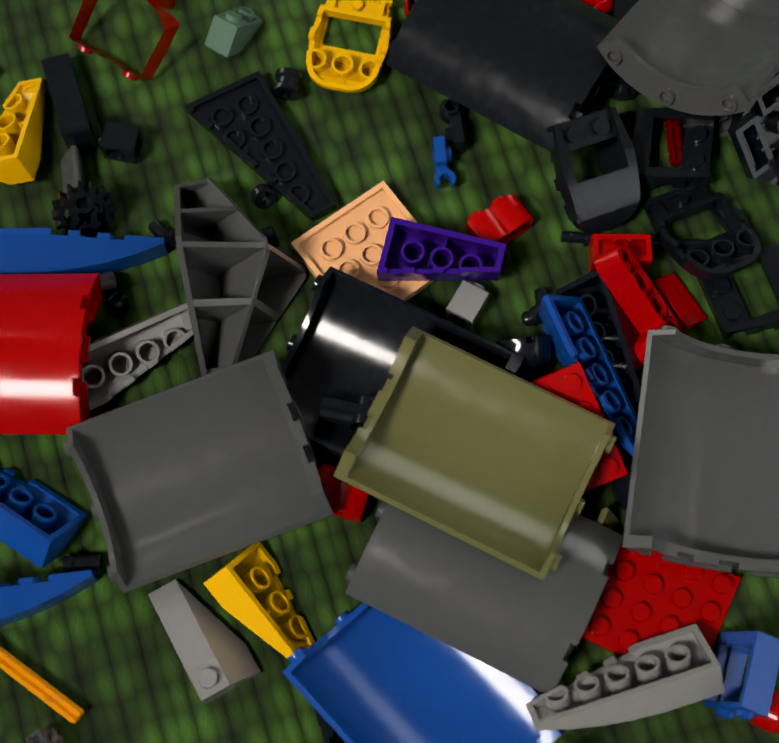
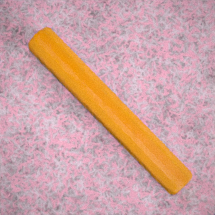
M0 646V669L70 723L75 724L80 720L84 713L80 706Z

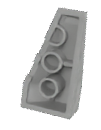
M176 579L148 594L203 703H210L261 673L247 645Z

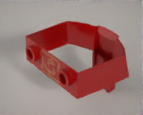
M83 0L69 36L70 39L78 43L77 48L90 55H93L94 52L123 69L122 74L131 80H151L166 55L180 25L174 16L164 9L173 10L176 0H146L159 16L164 32L142 74L81 39L98 1Z

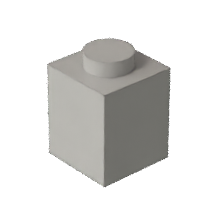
M463 280L446 308L445 319L471 332L487 304L489 293L476 282L469 283Z

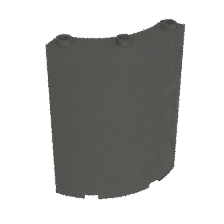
M638 0L599 43L597 48L607 63L626 83L644 96L663 106L680 112L703 116L738 114L749 111L779 71V0Z
M666 325L661 326L658 330H648L623 548L645 556H651V551L662 554L661 560L695 568L731 573L732 567L741 571H750V576L779 578V354L753 353L734 350L726 344H708L680 332L674 326Z
M274 350L66 428L67 441L63 442L65 452L69 459L73 458L88 488L93 501L90 504L94 518L100 521L110 562V565L107 566V573L111 582H117L123 593L334 514L325 483L321 481L317 469L319 465L296 402L291 398L287 388L288 382Z
M382 501L375 515L380 520L358 564L352 563L345 577L346 580L350 581L345 593L542 693H546L557 686L568 665L567 659L574 645H578L608 579L606 577L610 564L613 565L624 535L581 514L578 517L572 516L558 550L559 553L563 554L555 572L548 570L544 580H541Z

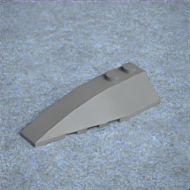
M187 302L90 342L89 362L82 365V382H88L90 410L107 403L114 395L129 386L141 374L152 368L159 360L193 336Z
M693 624L628 647L629 652L617 659L612 656L604 660L603 667L592 673H589L587 670L576 676L574 683L566 687L559 685L526 703V708L535 731L579 729L633 721L665 713L725 693L721 665L697 624Z

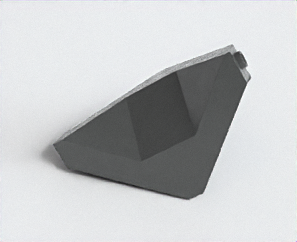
M212 178L174 185L175 241L201 376L255 357L307 280L302 260L281 244L277 248L268 244L267 237L260 231L261 229L251 221Z

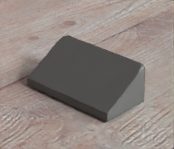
M76 145L71 146L61 159L63 192L65 193L68 191L67 184L75 188L78 181L81 180L83 186H85L83 161Z

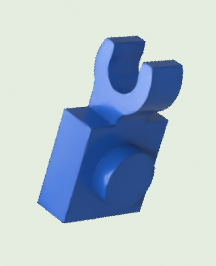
M444 136L433 137L434 186L436 189H439L440 180L446 178L450 181V187L454 188L456 176L452 170L447 168V164L452 161L451 147H445Z

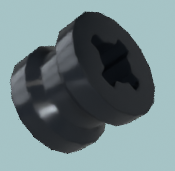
M289 67L277 69L275 72L277 83L273 86V95L286 101L297 100L300 97L299 85L302 83L303 74Z

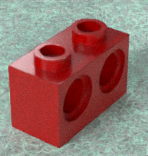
M592 234L588 245L589 273L596 270L595 257L620 244H624L631 250L647 274L652 263L651 234Z

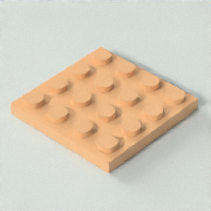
M384 181L291 242V248L315 278L319 274L323 276L331 266L404 301L409 300L435 282L378 281L377 269L391 217L417 223Z

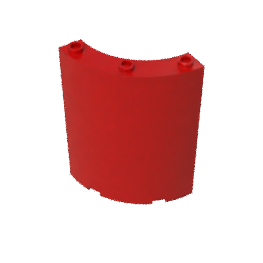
M99 273L0 274V434L66 435L67 427L91 419L88 382H82V365L89 362L91 338L86 336L88 324H94L97 312L103 301Z

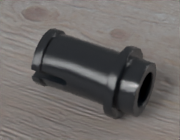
M70 552L69 555L63 556V573L84 570L102 573V554L74 555L73 552Z

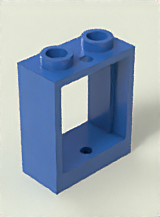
M760 631L720 632L715 657L721 665L725 693L705 699L704 706L716 710V716L728 720H734L737 717L747 721H754V717H768L779 668V639ZM750 654L740 702H737L747 655Z

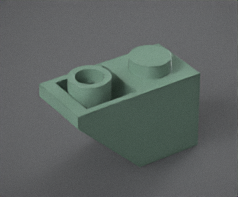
M240 7L216 14L204 45L226 58L240 54L259 29L263 20L255 16V12L247 7Z

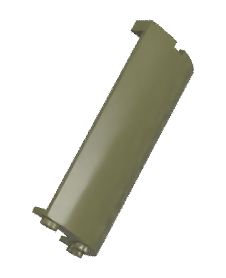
M412 326L405 335L388 372L393 375L392 380L388 378L382 391L379 390L367 413L368 418L362 428H358L344 450L334 477L544 580L548 570L555 572L563 554L558 552L572 516L578 517L583 509L586 500L581 497L602 453L609 454L617 437L612 435L615 423Z

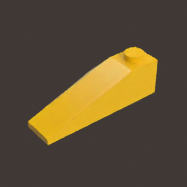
M43 77L18 82L2 105L5 109L0 116V182L13 185L35 180L41 161L46 84Z
M259 542L248 546L203 584L223 609L288 659L299 647L302 646L306 649L315 641L304 618L296 614L290 602L294 597L290 589H284L278 577L281 571L276 561Z

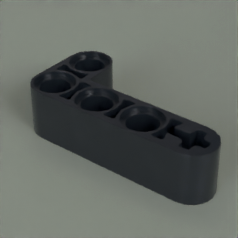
M69 53L41 60L57 112L59 129L67 149L69 150L71 146L76 145L79 152L98 147Z

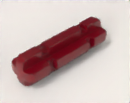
M664 119L665 128L667 129V149L670 153L668 155L669 164L673 167L681 166L683 150L682 127H680L679 121Z

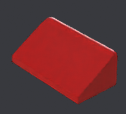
M675 273L653 281V285L681 325L683 333L688 332L708 319Z

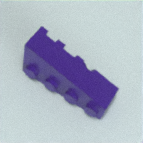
M391 217L377 269L378 281H498L507 244Z

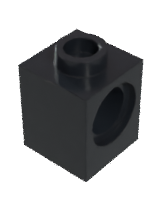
M106 121L104 131L101 130L99 132L97 144L101 148L105 159L138 164L144 138L140 126Z

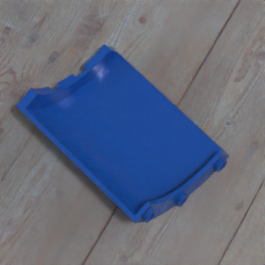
M363 602L351 613L349 610L343 612L335 620L336 626L306 649L301 646L294 651L288 658L291 664L282 672L346 743H553L565 731H535L526 708V703L542 695L538 690Z

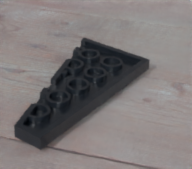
M259 71L184 106L185 111L311 221L337 209L335 200Z

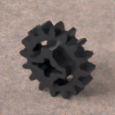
M80 180L75 188L67 184L68 191L66 193L63 191L57 192L59 200L52 201L54 210L51 212L57 230L62 229L64 235H68V230L80 231V235L90 237L92 234L96 236L102 229L105 231L110 230L108 222H115V203L111 193H106L103 185L95 189L93 181H90L88 186H83ZM100 204L103 206V211H102V213H99V210H100L99 205H100ZM66 209L69 210V212H68L69 217H68V218H66V216H65V210H66Z

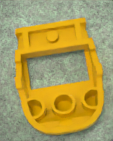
M327 0L325 5L320 4L314 25L310 27L308 35L309 47L306 54L307 70L314 83L326 89L347 93L363 92L374 85L389 46L392 0ZM329 17L381 26L376 54L323 45Z

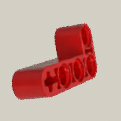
M620 244L595 257L594 263L599 276L640 334L635 342L634 349L637 358L644 364L648 330H658L661 326L667 325L677 327L682 332V328L631 250L626 245Z

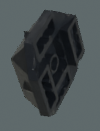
M778 71L749 111L731 115L732 122L728 132L746 177L779 186Z

